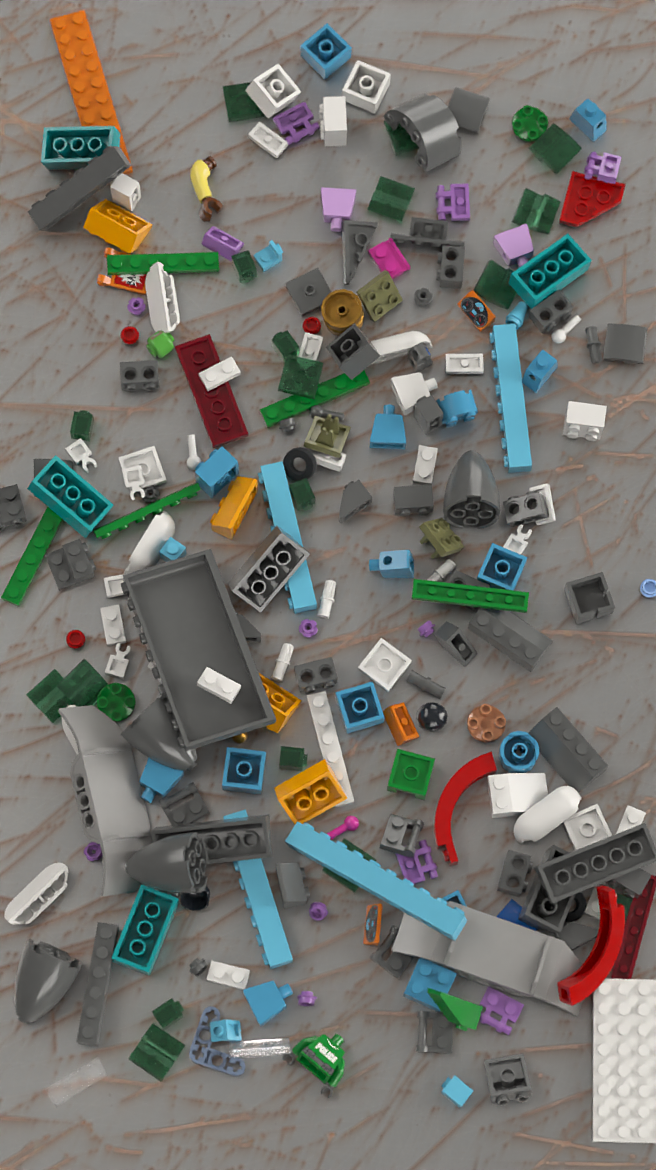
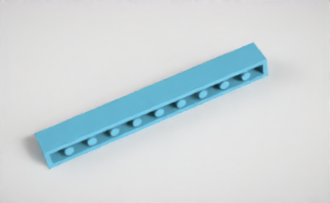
M297 821L285 840L288 847L454 941L457 939L467 922L464 915L465 912L457 907L452 909L447 906L448 903L439 897L437 899L431 897L430 892L423 888L417 889L413 887L414 884L408 879L404 878L401 880L397 878V874L392 870L387 869L385 871L381 869L380 864L372 859L370 861L365 860L364 856L358 851L353 850L351 852L346 849L347 846L342 842L337 841L335 843L330 840L331 837L321 831L319 834L314 831V827L306 822L301 824Z

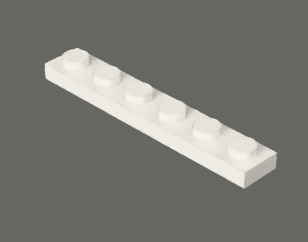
M326 691L307 695L322 758L327 761L347 796V799L335 805V808L353 804L354 798Z
M627 805L616 834L642 824L646 812ZM606 882L594 887L584 914L600 920L596 887L604 885L613 888Z

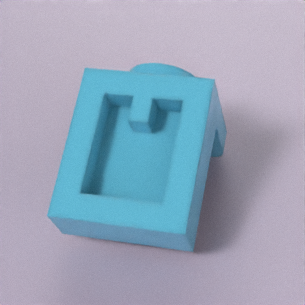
M271 240L269 241V246L254 254L253 258L262 271L265 272L282 261L283 250L278 243L275 244Z
M226 1019L210 1023L212 1042L242 1041L240 1021Z

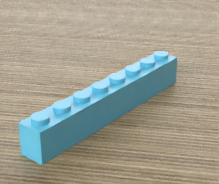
M516 324L493 325L492 332H489V340L494 346V350H491V358L496 364V367H493L494 379L497 378L498 385H495V393L500 398V402L497 403L498 414L502 416V420H499L500 432L503 431L504 438H501L502 449L506 450V456H503L504 467L508 468V473L529 472L532 468Z
M283 461L260 466L261 472L258 473V479L260 484H264L265 490L262 491L264 502L268 501L269 508H266L268 520L272 519L273 526H270L271 531L277 525L303 547ZM305 560L284 585L285 591L289 590L288 605L289 609L293 608L294 614L317 609L307 561Z
M246 810L223 816V819L248 817ZM262 859L233 861L235 871H240L242 877L238 879L241 890L245 889L247 897H244L247 909L251 908L253 913L250 916L253 928L257 927L259 932L256 935L259 947L263 946L265 951L262 954L265 966L269 965L270 969L293 963Z

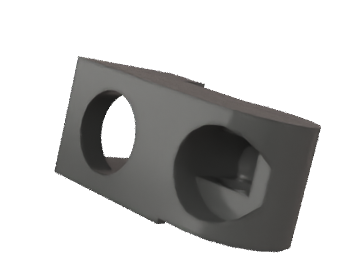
M424 342L410 349L408 360L416 373L433 365V361L430 358L431 354Z

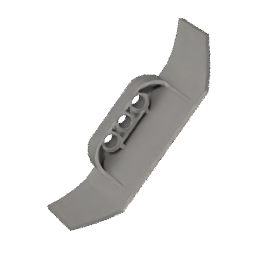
M95 706L59 708L58 712L70 728L79 752L72 762L70 776L83 831L90 841L100 843L103 854L101 896L137 892L141 883L126 873L125 864L132 855L153 843L145 802L141 798L142 790L131 744L121 736L124 730Z
M452 901L447 902V906L452 909L454 907L461 909L465 912L464 915L467 919L465 926L455 941L404 913L392 948L393 952L433 961L457 973V976L520 997L532 996L553 1004L574 1016L579 1015L583 1000L570 1006L561 1002L559 998L557 982L572 975L582 965L563 940Z

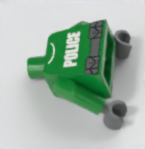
M322 1034L320 1037L303 1038L292 1049L291 1053L283 1055V1060L287 1056H291L292 1061L288 1063L289 1066L293 1065L297 1060L324 1084L328 1082V1085L321 1089V1094L324 1089L328 1088L331 1093L327 1098H330L333 1094V1087L337 1086L344 1075L345 1060L342 1057L345 1052L340 1048L344 1043V1039L338 1034H335L331 1039L325 1034Z

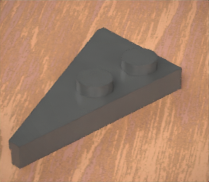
M349 220L342 222L344 285H349L351 279H353L358 264L365 254L366 247L372 239V234L378 226V222Z

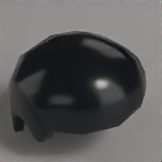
M435 702L422 705L416 715L419 727L430 732L442 729L447 723L448 718L445 708Z
M207 885L202 892L180 894V903L188 910L200 911L209 905L210 890Z

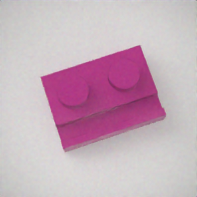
M392 238L368 250V254L380 272L388 271L392 279L403 274L406 270H410V265Z

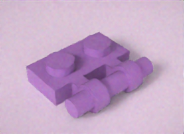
M305 101L273 117V122L281 135L287 132L290 134L289 137L285 138L288 145L293 142L297 143L301 138L307 135L311 136L314 134V131L320 129L317 122L312 125L309 123V121L314 119V116ZM301 125L304 126V129L298 132L295 131V128Z
M591 152L587 157L588 165L584 169L585 178L591 179L593 175H598L597 180L615 184L621 156L604 153L602 157L598 156L596 152Z
M450 184V191H445L444 185H438L436 200H438L436 214L439 220L446 221V215L451 214V221H470L469 184ZM446 199H450L451 206H445Z
M426 839L419 841L421 849L416 850L413 857L396 854L403 878L408 879L414 885L425 881L424 873L429 872L431 879L438 877L436 871L438 868L436 863L433 862L432 850L428 846ZM419 856L424 857L425 866L421 867L418 859Z
M488 986L479 1004L486 1008L484 1013L481 1012L480 1023L484 1025L486 1023L496 1028L495 1031L499 1033L504 1032L509 1035L512 1028L505 1024L507 1020L513 1023L516 1022L524 1004ZM491 1012L501 1016V1020L498 1021L490 1017Z

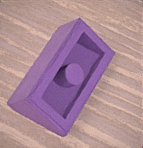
M214 226L204 234L202 240L204 247L213 252H218L219 255L230 261L236 258L244 246L242 241Z

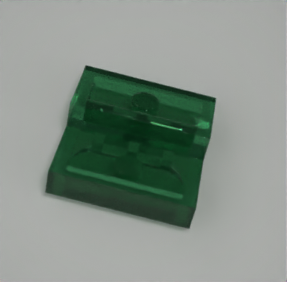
M554 123L529 147V150L539 161H544L555 174L559 173L582 149L571 136Z
M380 176L367 210L402 222L415 188Z
M525 188L511 222L520 226L527 223L528 229L549 234L561 201L547 194L542 196Z
M489 260L474 288L475 293L501 308L509 309L517 293L509 285L511 273L514 271L510 268L505 269L493 260Z
M83 659L56 686L76 707L94 706L97 703L99 692L108 683L86 659Z
M53 669L26 694L51 723H54L61 716L58 712L59 708L74 705L82 698L56 669Z
M152 1023L128 1060L162 1082L186 1045Z

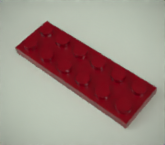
M210 334L176 345L177 356L212 447L216 448L249 436L229 382L227 381L207 391L199 377L200 372L221 362Z

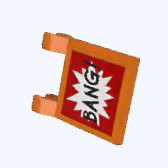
M106 247L104 251L105 258H107V255H131ZM99 274L97 284L146 295L145 280L147 274L112 275L111 278Z

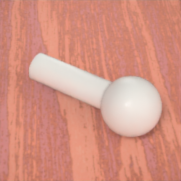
M576 314L564 327L554 330L551 334L553 342L557 344L563 343L566 339V334L582 319Z
M193 434L187 435L189 448L187 467L190 470L196 471L195 468L201 463V459L197 456L195 435Z

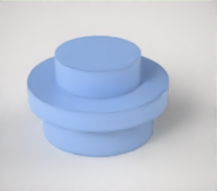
M653 579L644 580L640 585L641 594L647 598L655 597L656 581Z

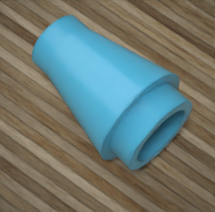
M520 301L506 316V324H516V330L522 327L529 306L525 302Z

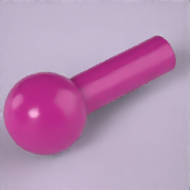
M348 816L345 818L344 824L328 832L327 835L332 840L347 830L355 831L359 827V820L355 816Z

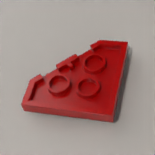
M572 171L559 223L579 227L621 204L626 184L620 182L615 184L605 183L597 180L598 177L592 176L591 179H586L585 174Z

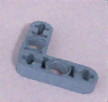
M212 1006L207 1007L202 1013L189 1051L190 1059L196 1064L232 1076H241L245 1071V1063L242 1059L211 1049V1036L206 1041L199 1038L200 1031L204 1029L211 1033L209 1026H202L203 1022L206 1024L208 1022L206 1013L214 1011V1015L217 1018L212 1019L211 1022L220 1021L219 1010ZM196 1041L208 1045L207 1048L202 1047L201 1053L204 1056L199 1057L198 1060L195 1059L193 1054L194 1051L197 1052L199 1049V1045H195ZM215 1055L222 1056V1065L214 1066L211 1062L212 1058ZM226 1058H230L229 1063L236 1064V1061L240 1062L239 1065L242 1069L237 1070V1072H233V1068L227 1066V1070L223 1069L226 1065Z

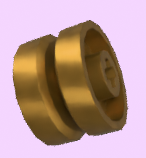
M345 289L335 290L329 293L323 300L321 306L322 317L327 329L332 334L340 336L354 323L359 328L362 327L364 311L362 303L355 293Z

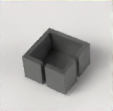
M603 572L566 583L564 590L576 624L593 620L594 615L596 618L613 614L615 605L610 591L607 592L608 585Z

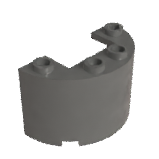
M427 93L422 94L384 114L385 122L393 130H396L400 123L409 133L413 142L418 145L419 151L415 159L425 172L459 156L461 137H458L456 131L459 129L458 124L448 106L437 96H429Z

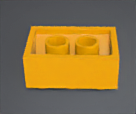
M104 199L90 208L83 228L87 229L90 234L103 238L105 242L119 247L121 251L131 254L139 248L153 224L108 199Z
M237 476L235 481L232 480L227 489L229 493L226 497H222L218 513H214L210 520L212 531L230 540L234 538L258 493V481L254 478Z
M259 673L276 717V723L266 727L278 734L287 724L302 700Z
M325 759L274 787L278 801L294 824L297 821L303 824L347 799L337 777Z

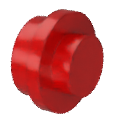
M316 317L306 318L303 322L304 332L314 335L319 333L321 330L320 320Z
M132 326L125 327L120 334L121 340L128 345L135 344L139 339L138 330Z
M80 630L70 631L66 636L67 645L72 649L81 648L85 644L83 632Z

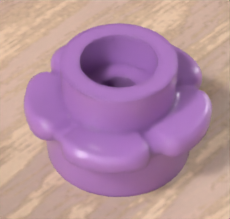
M140 297L131 298L127 305L128 311L134 315H140L146 308L144 300Z
M304 619L301 621V625H299V632L304 637H311L317 633V623L314 620Z
M430 620L417 629L420 632V636L428 637L435 631L433 629L435 624H432Z
M95 842L89 843L84 849V854L89 861L100 860L103 856L100 844Z
M313 902L309 908L310 917L314 920H322L328 915L326 905L321 902Z
M302 991L301 995L297 996V999H299L298 1004L301 1006H314V1001L317 997L313 996V992Z

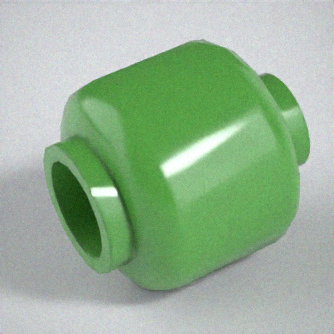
M159 330L147 339L148 344L146 348L154 358L156 356L163 358L174 349L173 342L175 340L170 333Z

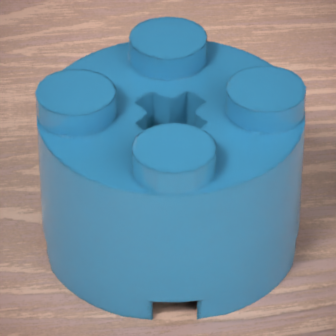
M465 390L445 395V400L441 402L440 399L436 400L443 412L442 424H445L446 427L457 425L456 421L463 419L464 422L472 421L478 413L472 390H468L467 394H465Z
M515 731L504 738L498 754L503 769L510 773H527L532 770L539 756V745L530 734L523 731ZM516 750H520L522 755L518 756Z

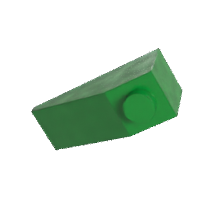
M428 988L427 993L447 1020L456 1024L455 1028L467 1031L468 1028L476 1030L483 1009L482 1006Z

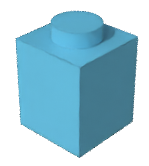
M170 537L159 551L162 560L169 562L185 557L187 551L184 545Z
M456 1076L452 1079L448 1077L441 1085L444 1088L441 1093L459 1108L473 1093V1090Z

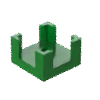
M397 749L387 791L394 793L397 790L416 795L415 798L425 801L435 758Z

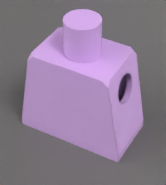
M321 187L323 220L326 223H331V231H342V222L344 220H351L356 200V189Z
M527 223L494 235L493 244L508 266L518 264L520 268L528 262V259L533 257L534 249Z

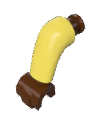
M208 156L203 161L198 159L190 170L192 186L200 203H203L199 210V216L204 222H210L212 211L209 208H213L217 213L223 208L220 201L212 198L207 179L210 176V171L217 167L216 161L211 156Z

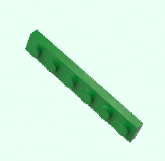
M218 252L107 255L108 275L147 274L150 271V267L156 262L162 263L164 271L168 274L219 272Z
M365 370L352 380L343 373L260 409V414L267 428L278 424L279 421L304 413L315 405L325 404L369 385L370 380Z
M195 482L94 529L93 533L96 538H107L112 535L111 531L115 529L122 531L129 527L128 523L135 521L139 523L146 519L145 515L150 513L156 515L164 511L163 507L167 505L173 507L181 503L180 499L184 497L190 499L197 496V491L201 490L200 486Z
M49 507L46 508L1 596L2 600L17 607L20 606L63 522V519Z
M414 579L413 600L527 613L529 592Z

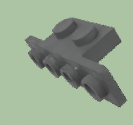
M411 217L409 235L391 233L390 238H394V242L405 243V240H412V244L423 245V242H430V246L442 247V244L457 247L464 246V241L446 239L448 221Z

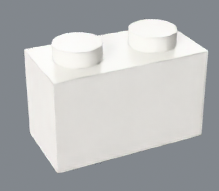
M123 173L110 182L112 201L132 212L141 199L139 182Z

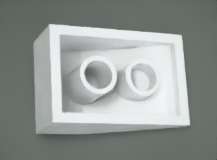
M506 773L489 775L487 778L492 818L522 815L548 795L545 773Z

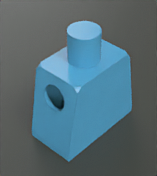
M586 99L579 105L569 118L593 142L607 130L605 113L590 99Z
M541 350L527 367L522 383L537 393L558 368V361L546 351Z
M384 405L383 414L375 415L370 448L406 449L403 416L395 414L394 405Z
M410 550L380 552L379 559L369 560L370 571H380L384 578H414V558Z
M148 758L140 778V785L146 788L141 798L148 803L152 802L155 795L165 798L183 778L184 772L164 766Z
M270 981L243 990V994L261 1027L286 1008L283 999L293 995V991L289 984L277 988L275 982Z

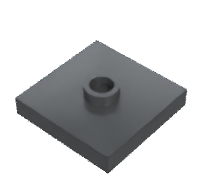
M319 268L285 283L301 316L321 308L323 300L331 293Z

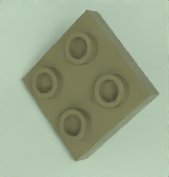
M386 270L356 292L369 318L373 322L403 301L389 272Z
M328 414L326 419L315 416L303 447L340 458L351 427L339 424V418L336 416L332 419L331 414Z
M443 518L427 521L419 526L425 535L419 542L424 544L430 541L436 549L431 555L432 559L460 552L464 548L460 537L454 534L449 523Z

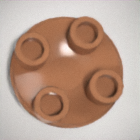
M485 703L470 712L467 719V727L470 734L478 741L493 742L503 735L506 719L499 709Z

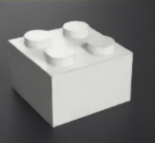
M357 60L342 90V96H345L346 102L375 114L390 85L391 74Z
M279 64L255 78L245 90L268 119L291 104L301 93Z
M345 96L323 97V104H320L319 112L320 139L324 140V147L346 146Z
M569 401L565 413L563 435H567L569 438L584 437L589 441L600 440L604 429L607 406Z

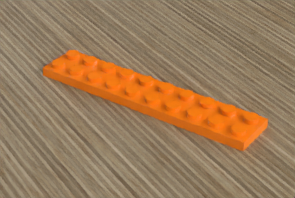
M85 10L51 18L50 24L81 126H114L121 133L120 148L130 162ZM132 166L125 170L123 174L133 173Z

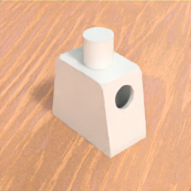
M420 372L391 378V387L404 416L415 410V404L418 399L423 396H430L429 391L438 388L435 378L424 381Z

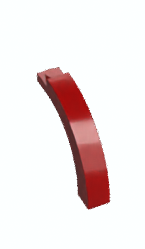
M492 751L482 754L462 766L449 780L440 796L434 819V837L437 850L445 848L442 851L445 862H449L450 866L458 864V857L451 835L453 809L461 795L472 784L489 775L496 774L497 768Z
M604 885L596 887L600 908V924L593 949L577 971L566 979L557 982L560 1001L570 1006L581 1002L600 986L611 971L622 945L625 928L624 905L617 903L615 889Z

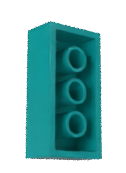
M114 126L44 127L41 163L48 170L85 168L89 165L88 162L91 159L104 154L103 150L107 147H120L121 133Z
M566 234L511 273L509 285L532 309L588 271L592 260L573 238Z
M56 455L31 481L27 488L84 538L94 530L114 506Z
M141 884L111 958L112 961L150 976L178 907L179 899Z

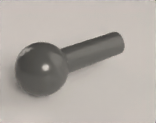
M315 405L309 410L312 419L315 416L326 418L328 414H331L332 419L337 416L339 420L343 421L345 416L344 413L324 410L320 405Z

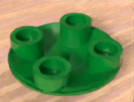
M525 105L519 109L512 118L513 132L524 141H536L542 138L548 128V117L540 109L530 105Z
M115 682L106 685L99 692L97 708L114 722L127 719L134 711L136 700L128 686Z

